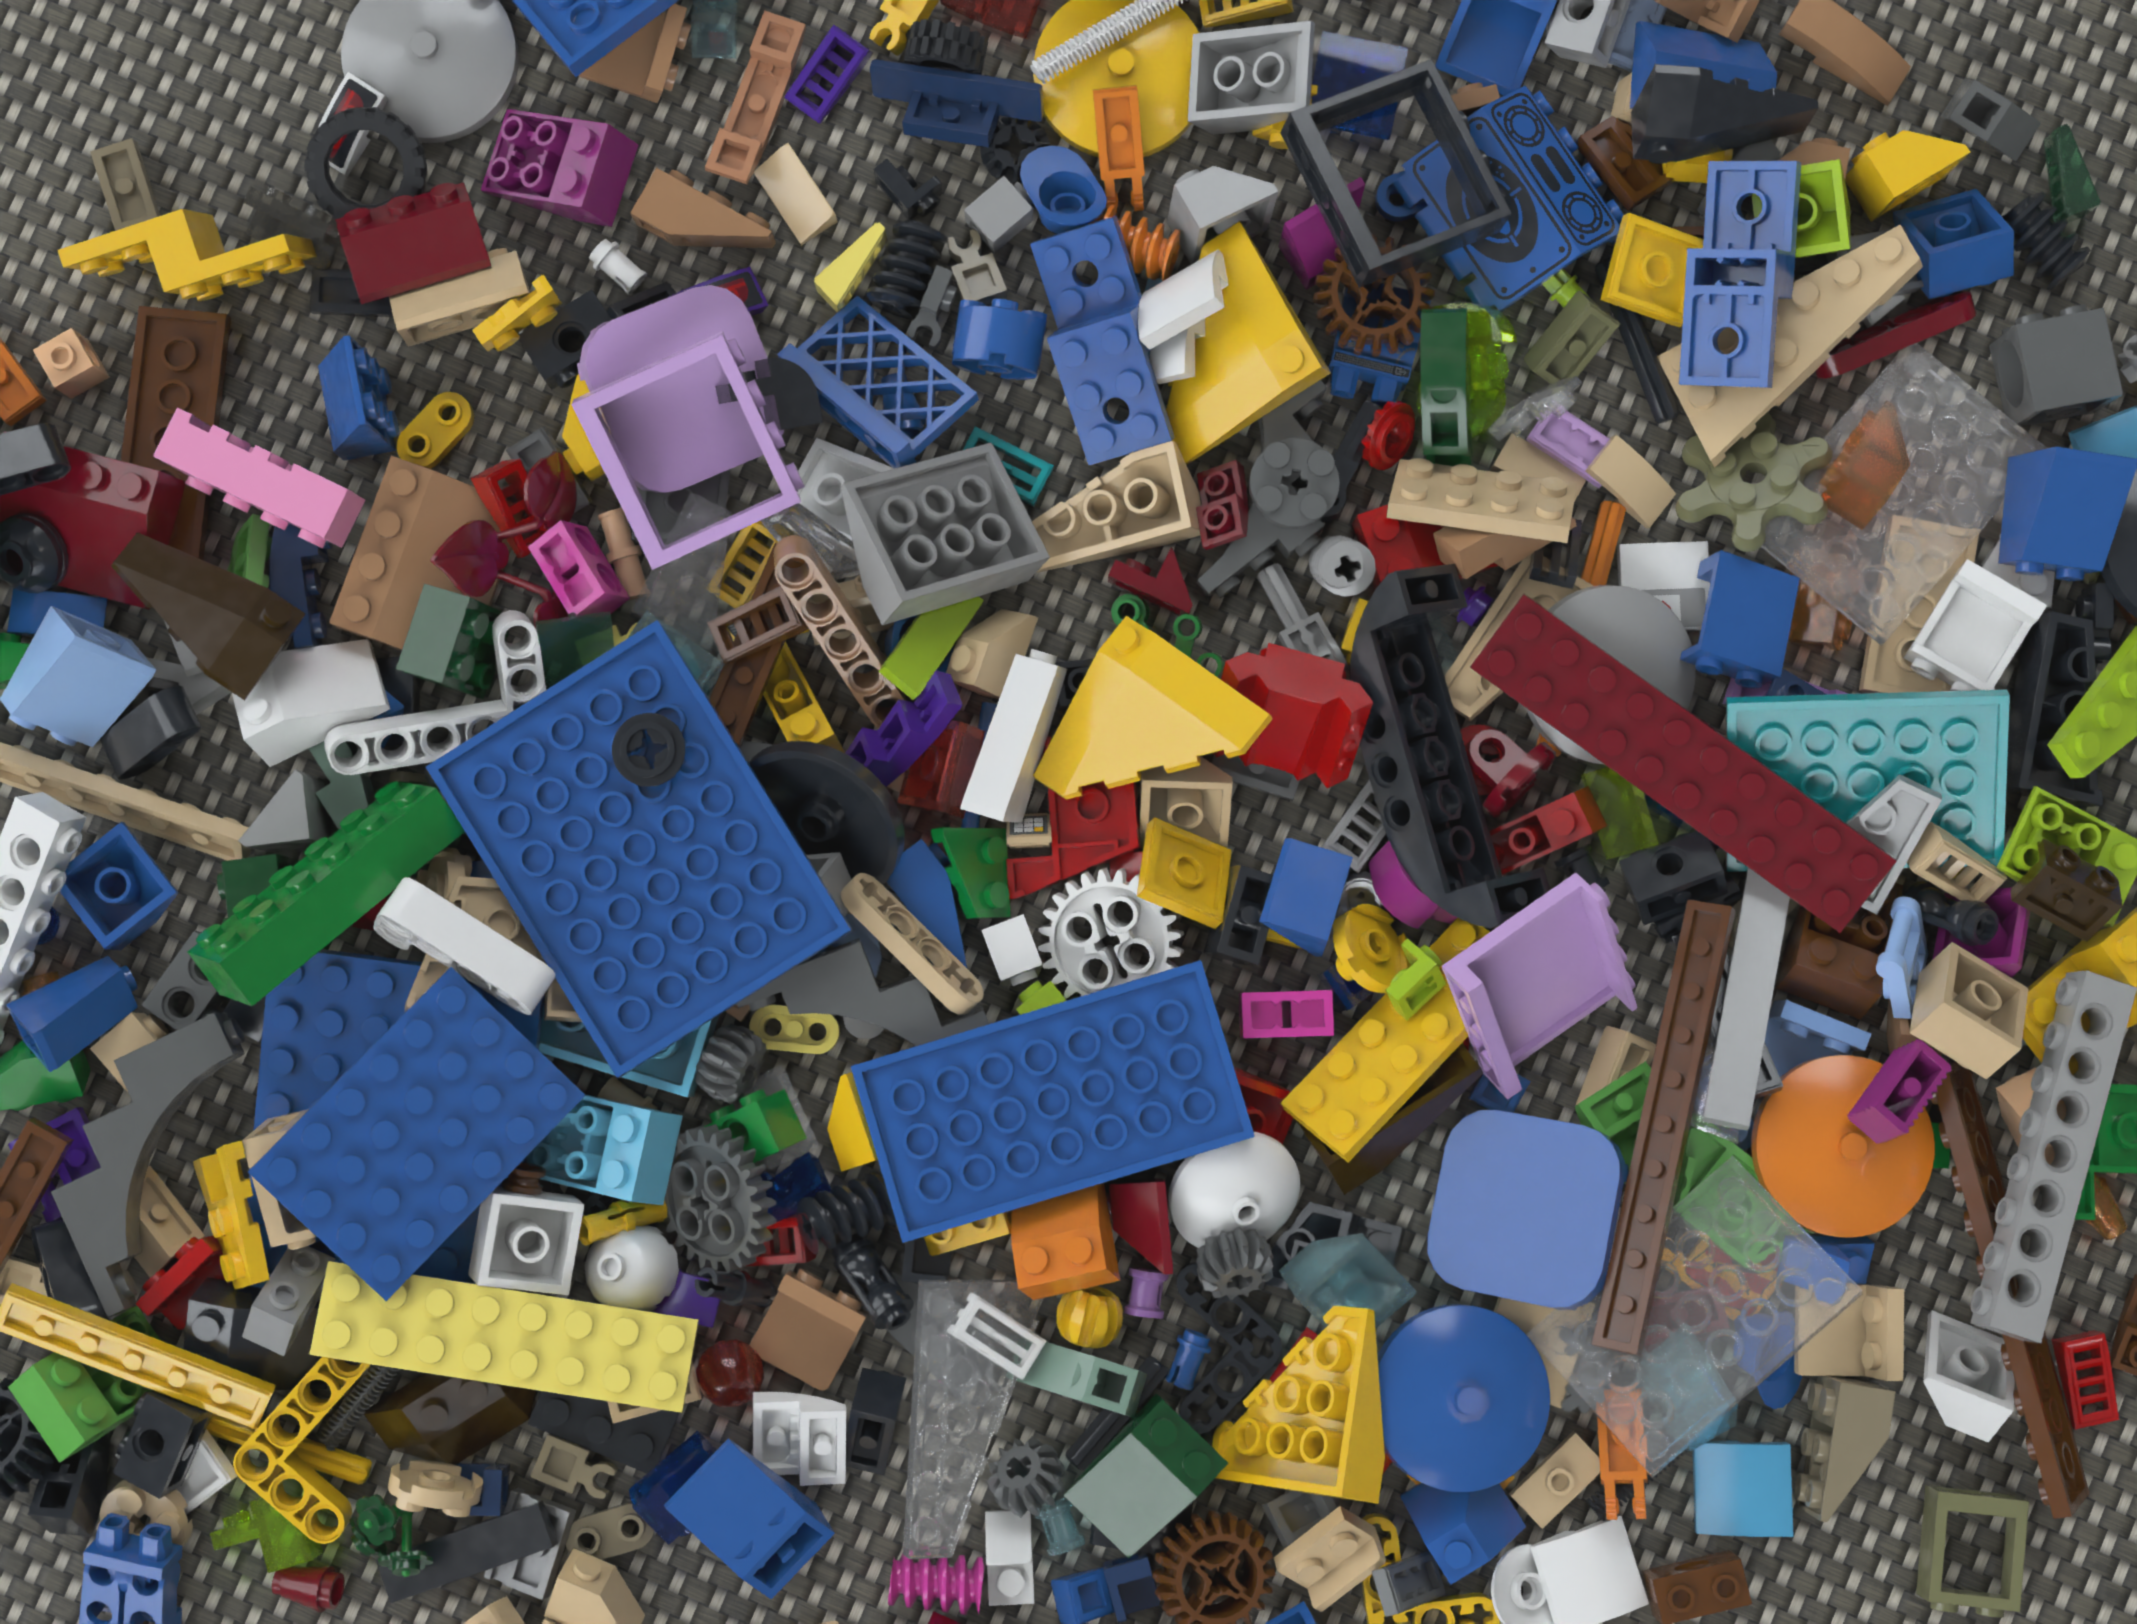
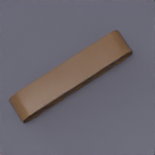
M797 535L782 538L774 548V569L778 583L870 721L879 728L894 705L891 707H881L878 703L885 699L907 701V695L878 672L887 658L812 544L806 538ZM790 558H801L805 561V564L798 568H789L784 565V562ZM815 594H824L829 597L828 600L820 604L808 601V598ZM840 629H847L852 632L850 636L844 639H837L832 636L835 631ZM863 664L875 667L868 673L855 671L858 666Z

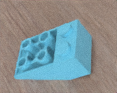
M585 1095L528 1154L527 1163L536 1164L546 1169V1175L540 1178L541 1180L630 1202L663 1205L683 1116Z

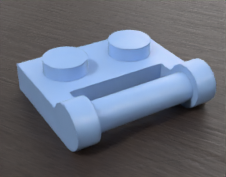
M1904 896L1898 897L1893 901L1890 913L1893 923L1885 952L1881 953L1878 957L1876 972L1884 978L1883 996L1891 1001L1893 1017L1912 1019L1918 975L1926 966L1928 949L1920 905L1915 899Z

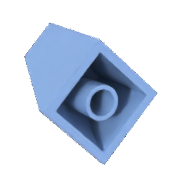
M50 606L0 700L10 713V720L30 730H34L36 726L50 730L52 737L70 746H75L76 742H80L93 747L152 679L156 668L131 639Z

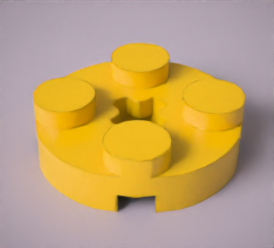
M1360 904L1337 917L1332 927L1334 948L1338 956L1335 965L1341 977L1347 981L1355 980L1360 986L1369 991L1384 994L1387 993L1386 989L1390 986L1395 975L1411 965L1401 947V944L1407 939L1405 934L1402 933L1397 936L1395 930L1389 925L1395 920L1380 907L1372 904Z

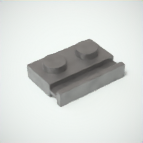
M516 1488L510 1492L504 1514L543 1500L558 1544L552 1548L485 1571L484 1578L498 1580L502 1582V1585L544 1600L550 1596L576 1510L538 1495L533 1496L525 1493L520 1488Z

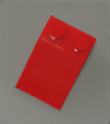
M1388 505L1358 514L1352 526L1358 542L1367 547L1375 559L1376 571L1372 581L1375 590L1384 578L1394 571L1445 565L1440 561L1433 536L1434 532L1445 526L1387 518ZM1493 562L1476 574L1498 567V565Z

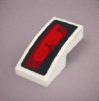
M347 72L319 126L333 115L349 108L376 107L383 110L389 98ZM356 130L344 135L332 149L329 166L348 177L371 141L366 137L370 130Z

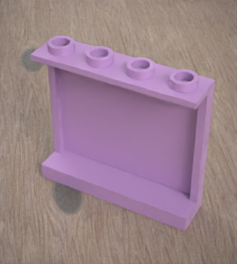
M1577 873L1568 877L1442 965L1483 1074L1507 1099H1510L1522 1090L1514 1068L1517 1064L1616 995L1632 1012L1637 1009L1632 991L1636 985L1625 969L1624 963L1627 961V956L1616 940L1619 930L1607 911L1610 901L1598 884L1593 883L1589 885Z

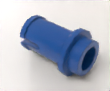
M1187 1328L1183 1336L1178 1335L1177 1341L1180 1344L1165 1380L1169 1383L1174 1381L1173 1385L1180 1388L1193 1390L1194 1381L1205 1353L1211 1352V1347L1208 1346L1211 1338L1203 1333Z

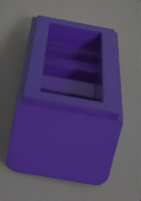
M833 24L784 98L821 124L873 55V52ZM838 44L854 55L850 62L834 52ZM827 58L844 70L840 77L823 66ZM816 73L834 85L830 92L812 80ZM805 87H808L824 99L820 106H817L801 94Z

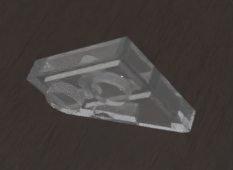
M800 503L760 520L778 542L790 535L806 538L812 544L835 580L860 575L853 541Z

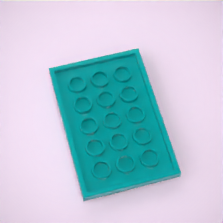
M2007 689L1726 697V738L1845 823L1900 774L1942 794V800L1930 822L1948 831L1994 866L1998 865L2004 852L2010 695ZM1726 852L1727 872L1747 871L1748 867ZM1949 855V857L1938 868H1941L1952 855ZM1907 862L1904 868H1910Z

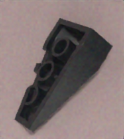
M1655 64L1631 111L1633 159L1649 160L1655 164H1663L1670 161L1678 162L1804 132L1819 108L1818 100L1776 88L1767 89L1763 92L1748 89L1747 80L1736 77L1730 83L1713 79V71L1700 67Z

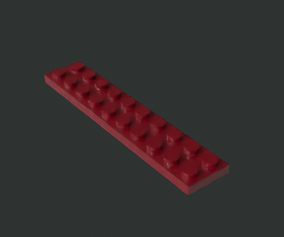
M1525 593L1470 666L1471 669L1839 933L1842 932L1897 862L1893 856Z

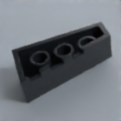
M2053 611L2045 612L2032 625L2023 640L2009 714L2006 792L2029 797L2033 786H2037L2077 808L2103 806L2102 789L2098 790L2097 768L2084 778L2070 779L2047 746L2091 687L2092 680L2096 679L2092 620Z

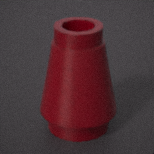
M332 1566L279 1567L273 1576L272 1593L322 1613L326 1609L334 1610L338 1607L343 1596L345 1579L343 1573L335 1572Z

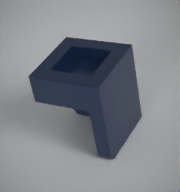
M456 1464V1466L462 1467L460 1476L471 1480L472 1473L474 1472L483 1479L480 1501L478 1504L471 1506L469 1516H501L504 1514L509 1498L510 1464Z
M1137 1552L1130 1558L1123 1556L1103 1562V1570L1118 1623L1127 1621V1614L1160 1604V1600L1155 1595L1157 1587L1152 1577V1569L1147 1553Z

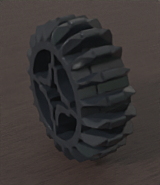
M4 1378L0 1383V1500L14 1501L17 1491L30 1492V1481L32 1479L44 1480L41 1473L42 1468L45 1464H53L55 1462L50 1456L51 1449L42 1438L41 1433L38 1432L8 1388L15 1380Z

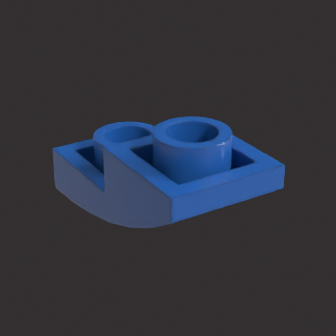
M17 589L12 590L7 633L34 637L50 606L104 628L107 606L106 598L43 591L37 594Z

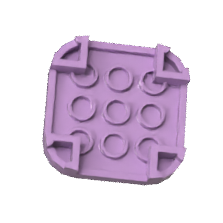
M707 285L684 290L643 308L603 322L590 331L591 334L583 344L580 363H577L580 381L585 380L589 392L721 331H723L727 341L735 338L747 362L739 366L742 372L755 370L756 379H758L754 361L767 359V355L751 314L742 300L728 289ZM716 353L598 407L635 485L640 489L655 493L681 490L763 455L739 402L723 404L718 402L715 386L730 383ZM762 406V407H760L759 409H760V411H761V413H762V415H763V418H764V420H765L764 410H763V406ZM779 430L782 436L784 430Z

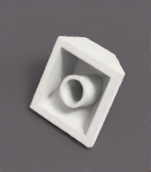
M1932 1310L1928 1315L1923 1382L1946 1426L1989 1443L2014 1411L2013 1391L2015 1388V1378L2013 1371L2006 1370L2002 1360L2001 1345L2005 1343L2004 1339Z

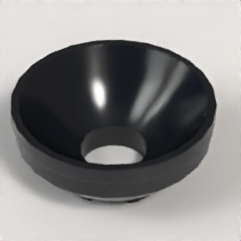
M18 513L0 523V576L3 580L19 591L36 594L48 591L63 581L68 569V553L61 535L46 519L31 513ZM8 549L15 551L21 557L23 562L22 572L15 571L9 565L6 556Z

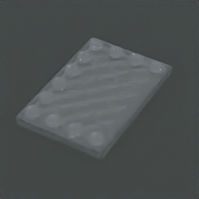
M1918 343L1903 348L1823 438L1832 448V461L1828 466L1809 473L1804 480V487L1818 493L1828 505L1826 518L1821 523L1805 525L1790 516L1776 517L1767 524L1765 530L1766 540L1761 547L1882 646L2004 505L2008 457L2047 449V447L2016 424V422Z
M1732 1155L1673 1206L1641 1357L1592 1345L1603 1289L1591 1302L1576 1308L1577 1310H1553L1526 1335L1653 1478L1863 1295V1290Z

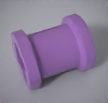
M1129 1267V1275L1133 1279L1130 1302L1124 1306V1313L1139 1317L1163 1319L1164 1311L1160 1309L1163 1282L1168 1280L1169 1274L1164 1275L1159 1270Z

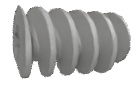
M1342 535L1327 536L1321 539V542L1311 550L1309 557V569L1314 580L1333 594L1344 597L1354 596L1366 590L1373 581L1376 571L1375 559L1370 550L1362 543ZM1341 557L1349 560V563L1343 566V574L1335 571V568L1341 566Z

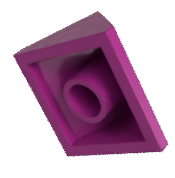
M2012 887L1998 888L1984 902L1996 912L1999 919L1998 930L1994 938L1985 945L1969 946L1953 937L1948 930L1938 927L1933 959L1953 942L2012 978L2022 968L2030 911L2012 901L2010 891ZM1944 893L1947 898L1961 901L1949 893Z

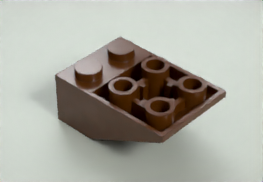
M1895 882L1878 914L1860 907L1841 933L1800 905L1784 951L1776 989L1861 1020L1882 995L1884 978L1877 974L1876 964L1879 955L1885 952L1893 923L1890 915L1893 901L1901 897L1903 885Z

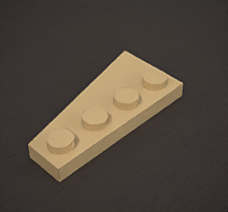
M1531 555L1523 559L1445 675L1454 711L1472 721L1503 693L1502 690L1475 672L1470 666L1524 593L1549 610L1567 595L1587 587H1592L1593 585L1578 576L1573 589L1529 579ZM1543 556L1542 571L1549 572L1550 560ZM1560 566L1559 575L1564 576L1565 569Z

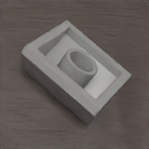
M295 769L239 839V842L245 847L265 852H277L308 848L312 843L321 838H329L328 812L316 795L317 791L325 787V783L318 777Z

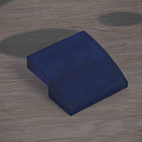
M1322 31L1312 84L1318 86L1317 95L1312 96L1311 104L1403 70L1405 68L1408 48ZM1398 102L1330 127V129L1390 140Z

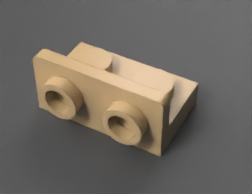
M1339 1506L1274 1557L1277 1571L1308 1590L1313 1608L1323 1612L1371 1575L1373 1570L1384 1565L1386 1558L1376 1528L1342 1506Z

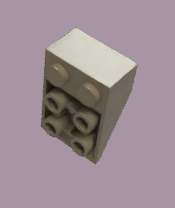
M1818 1376L1817 1383L1810 1385L1807 1402L1808 1409L1812 1410L1810 1428L1804 1429L1801 1439V1453L1806 1455L1803 1473H1798L1794 1486L1795 1500L1799 1501L1798 1508L1819 1521H1829L1888 1440L1895 1391L1870 1381L1841 1376Z

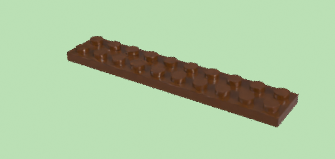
M1949 1059L1947 1062L1951 1065L1952 1071L1946 1074L1947 1078L1942 1080L1941 1086L1937 1087L1938 1092L1932 1094L1933 1098L1931 1101L1934 1105H1939L1943 1122L1939 1123L1940 1137L1946 1149L1951 1148L1955 1162V1166H1952L1951 1169L1952 1180L1957 1192H1963L1968 1210L1964 1211V1223L1969 1236L1975 1237L1980 1254L1976 1256V1265L1982 1280L1985 1271L1983 1255L1988 1244L1993 1241L1998 1224L1995 1221L1996 1208L2000 1200L2005 1197L2006 1190L1973 1072L1962 1067L1955 1060ZM2015 1276L2010 1279L2008 1284V1291L2012 1298L2016 1296L2019 1289ZM2045 1331L2041 1343L2021 1341L2003 1335L2005 1343L2001 1345V1356L2006 1370L2013 1371L2017 1388L2013 1391L2014 1403L2020 1416L2025 1415L2030 1432L2026 1434V1446L2031 1460L2038 1461L2042 1476L2038 1480L2041 1500L2045 1506L2050 1505L2053 1519L2072 1517L2090 1492Z

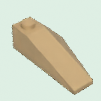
M1170 441L1130 453L1120 460V464L1102 477H1095L1085 484L1087 487L1065 502H1059L1033 520L1032 523L1050 556L1036 573L1165 546L1201 536L1196 507L1202 505L1199 491L1176 442Z

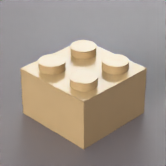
M1951 942L1919 972L1910 1034L1952 1058L1962 1067L1970 1069L1987 1080L2021 1050L2028 988Z

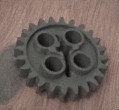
M717 1124L707 1127L701 1125L678 1135L664 1199L667 1205V1216L671 1220L666 1231L667 1233L676 1231L679 1235L675 1244L677 1248L684 1245L688 1246L687 1259L689 1261L699 1257L701 1269L712 1266L715 1270H726L729 1273L756 1262V1256L767 1251L763 1243L772 1240L773 1235L766 1227L776 1223V1219L768 1213V1208L776 1205V1201L766 1196V1190L773 1186L772 1182L762 1181L760 1176L766 1168L765 1164L755 1166L753 1163L756 1150L753 1148L744 1151V1137L740 1136L732 1139L731 1129L725 1128L719 1131Z

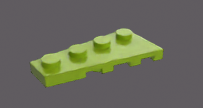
M2137 626L2134 627L2047 744L2070 779L2086 777L2137 736Z

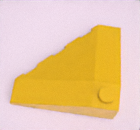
M1240 221L1202 245L1199 260L1218 249L1223 253L1229 286L1222 289L1225 307L1205 318V336L1195 338V377L1168 383V386L1172 388L1166 411L1175 436L1172 441L1176 442L1186 465L1331 373Z
M1126 616L1098 650L1033 777L1067 800L1082 796V786L1104 781L1105 785L1110 789L1141 781L1140 771L1163 765L1164 770L1168 774L1200 766L1201 760L1199 756L1222 750H1224L1227 758L1243 755L1273 718L1269 713L1159 635Z
M1333 1306L1323 1316L1325 1323L1329 1325L1314 1340L1309 1337H1303L1282 1359L1288 1368L1274 1382L1263 1379L1243 1400V1404L1249 1409L1234 1424L1231 1421L1224 1420L1214 1431L1212 1448L1228 1462L1225 1468L1215 1477L1216 1479L1379 1504L1385 1450L1374 1310L1368 1308Z

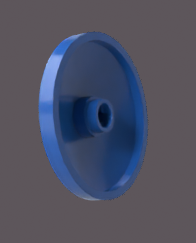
M1451 1304L1433 1307L1416 1314L1401 1324L1386 1340L1378 1353L1384 1450L1392 1462L1413 1479L1428 1486L1450 1492L1478 1491L1508 1479L1535 1452L1545 1432L1549 1416L1550 1388L1543 1360L1532 1341L1517 1325L1504 1316L1470 1305Z

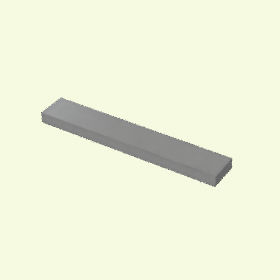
M1750 868L1747 869L1702 1116L1703 1122L1748 1131L1751 1122L1790 900L1789 896Z

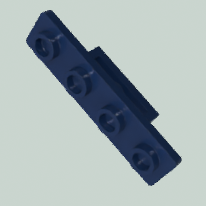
M877 59L872 60L870 65L872 90L875 97L909 102L902 121L904 135L989 148L999 116L1040 122L1044 115L1042 85L1038 83Z

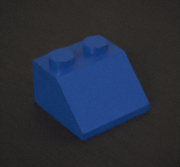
M1977 189L1893 212L1895 227L1898 225L1905 227L1908 239L1922 262L1923 267L1916 273L1918 281H1923L1924 287L1921 290L1928 299L1947 297L1957 291L1978 285H1989L1996 280L2014 275V230Z
M120 822L68 863L65 871L66 881L60 890V893L104 949L119 951L152 927L179 893L124 822Z

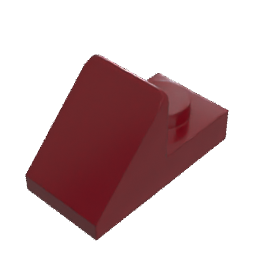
M1172 547L1156 578L1149 575L1151 571L1149 567L1136 560L1127 558L1125 563L1115 560L1108 574V583L1141 596L1143 599L1176 615L1181 616L1191 613L1193 605Z

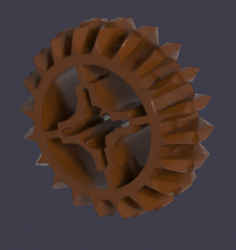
M1373 234L1372 237L1377 245V238ZM1387 237L1384 246L1378 247L1382 255L1394 251L1392 250L1394 238ZM1337 247L1334 252L1337 261L1325 259L1322 268L1327 274L1317 275L1315 285L1323 290L1314 293L1313 296L1314 303L1327 305L1317 311V319L1319 321L1332 319L1325 328L1326 335L1330 336L1340 331L1342 335L1338 341V346L1344 348L1349 339L1356 342L1354 347V354L1361 355L1365 344L1371 345L1373 357L1380 355L1381 344H1385L1390 354H1394L1398 350L1397 338L1403 344L1411 345L1414 341L1411 330L1421 333L1420 317L1422 309H1433V307L1425 302L1434 298L1435 290L1430 287H1422L1430 282L1432 278L1431 272L1423 271L1417 273L1416 271L1423 264L1421 263L1359 288ZM1396 275L1403 280L1407 287L1409 309L1400 304L1402 299L1397 297L1392 290V282ZM1385 281L1380 301L1377 299L1376 304L1370 303L1367 309L1363 311L1368 291L1371 293L1372 289L1377 290L1381 283ZM1339 283L1348 288L1347 293L1356 301L1357 307L1351 318L1345 313L1340 304L1338 296ZM1374 316H1381L1388 321L1392 318L1398 321L1384 328L1363 326L1369 318Z
M1209 1510L1205 1523L1198 1514H1192V1527L1188 1529L1182 1523H1176L1175 1528L1180 1535L1175 1540L1169 1536L1163 1537V1543L1169 1550L1167 1553H1155V1560L1164 1567L1152 1571L1153 1579L1157 1583H1161L1155 1589V1595L1159 1600L1165 1601L1162 1607L1168 1616L1175 1615V1622L1177 1624H1237L1236 1621L1240 1618L1246 1624H1252V1616L1248 1612L1253 1607L1260 1611L1265 1610V1604L1259 1597L1261 1594H1272L1273 1588L1264 1580L1276 1575L1275 1569L1270 1564H1267L1273 1558V1554L1268 1547L1262 1546L1265 1542V1537L1259 1531L1252 1532L1253 1525L1248 1520L1242 1519L1238 1522L1237 1517L1231 1512H1226L1221 1519L1216 1511ZM1216 1541H1223L1222 1543L1217 1542L1216 1545L1209 1551H1197L1199 1548L1203 1547L1206 1544ZM1243 1552L1245 1570L1240 1583L1236 1580L1235 1570L1240 1563L1238 1556ZM1188 1564L1192 1567L1193 1576L1187 1585L1190 1590L1185 1596L1182 1588V1577L1185 1566ZM1201 1565L1205 1566L1209 1570H1212L1213 1568H1215L1218 1572L1220 1570L1221 1575L1227 1581H1223L1217 1576L1214 1579H1212L1210 1575L1208 1577V1574L1203 1570ZM1219 1596H1230L1220 1603L1211 1605Z

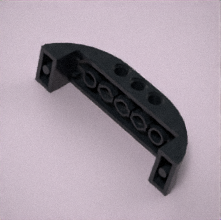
M1448 564L1394 571L1384 578L1367 603L1355 633L1350 658L1349 680L1360 683L1373 701L1360 741V747L1374 798L1388 840L1398 860L1413 882L1430 900L1451 915L1471 924L1487 928L1497 927L1550 891L1544 867L1502 877L1429 625L1431 621L1468 607L1456 565Z

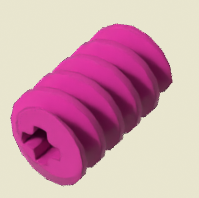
M905 1548L899 1560H895V1557L893 1559L888 1605L894 1606L899 1595L903 1594L907 1608H912L918 1596H921L924 1609L928 1611L931 1610L936 1598H939L942 1612L944 1613L949 1612L956 1600L958 1601L961 1615H967L972 1603H976L979 1615L985 1570L983 1558L977 1557L972 1568L968 1569L965 1555H959L954 1566L949 1567L947 1554L941 1553L936 1564L931 1565L929 1552L923 1550L917 1563L913 1562L910 1548Z

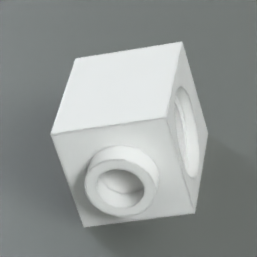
M1024 914L981 930L1001 982L1010 979L1012 986H1016L1038 977L1035 969L1042 967L1043 964Z

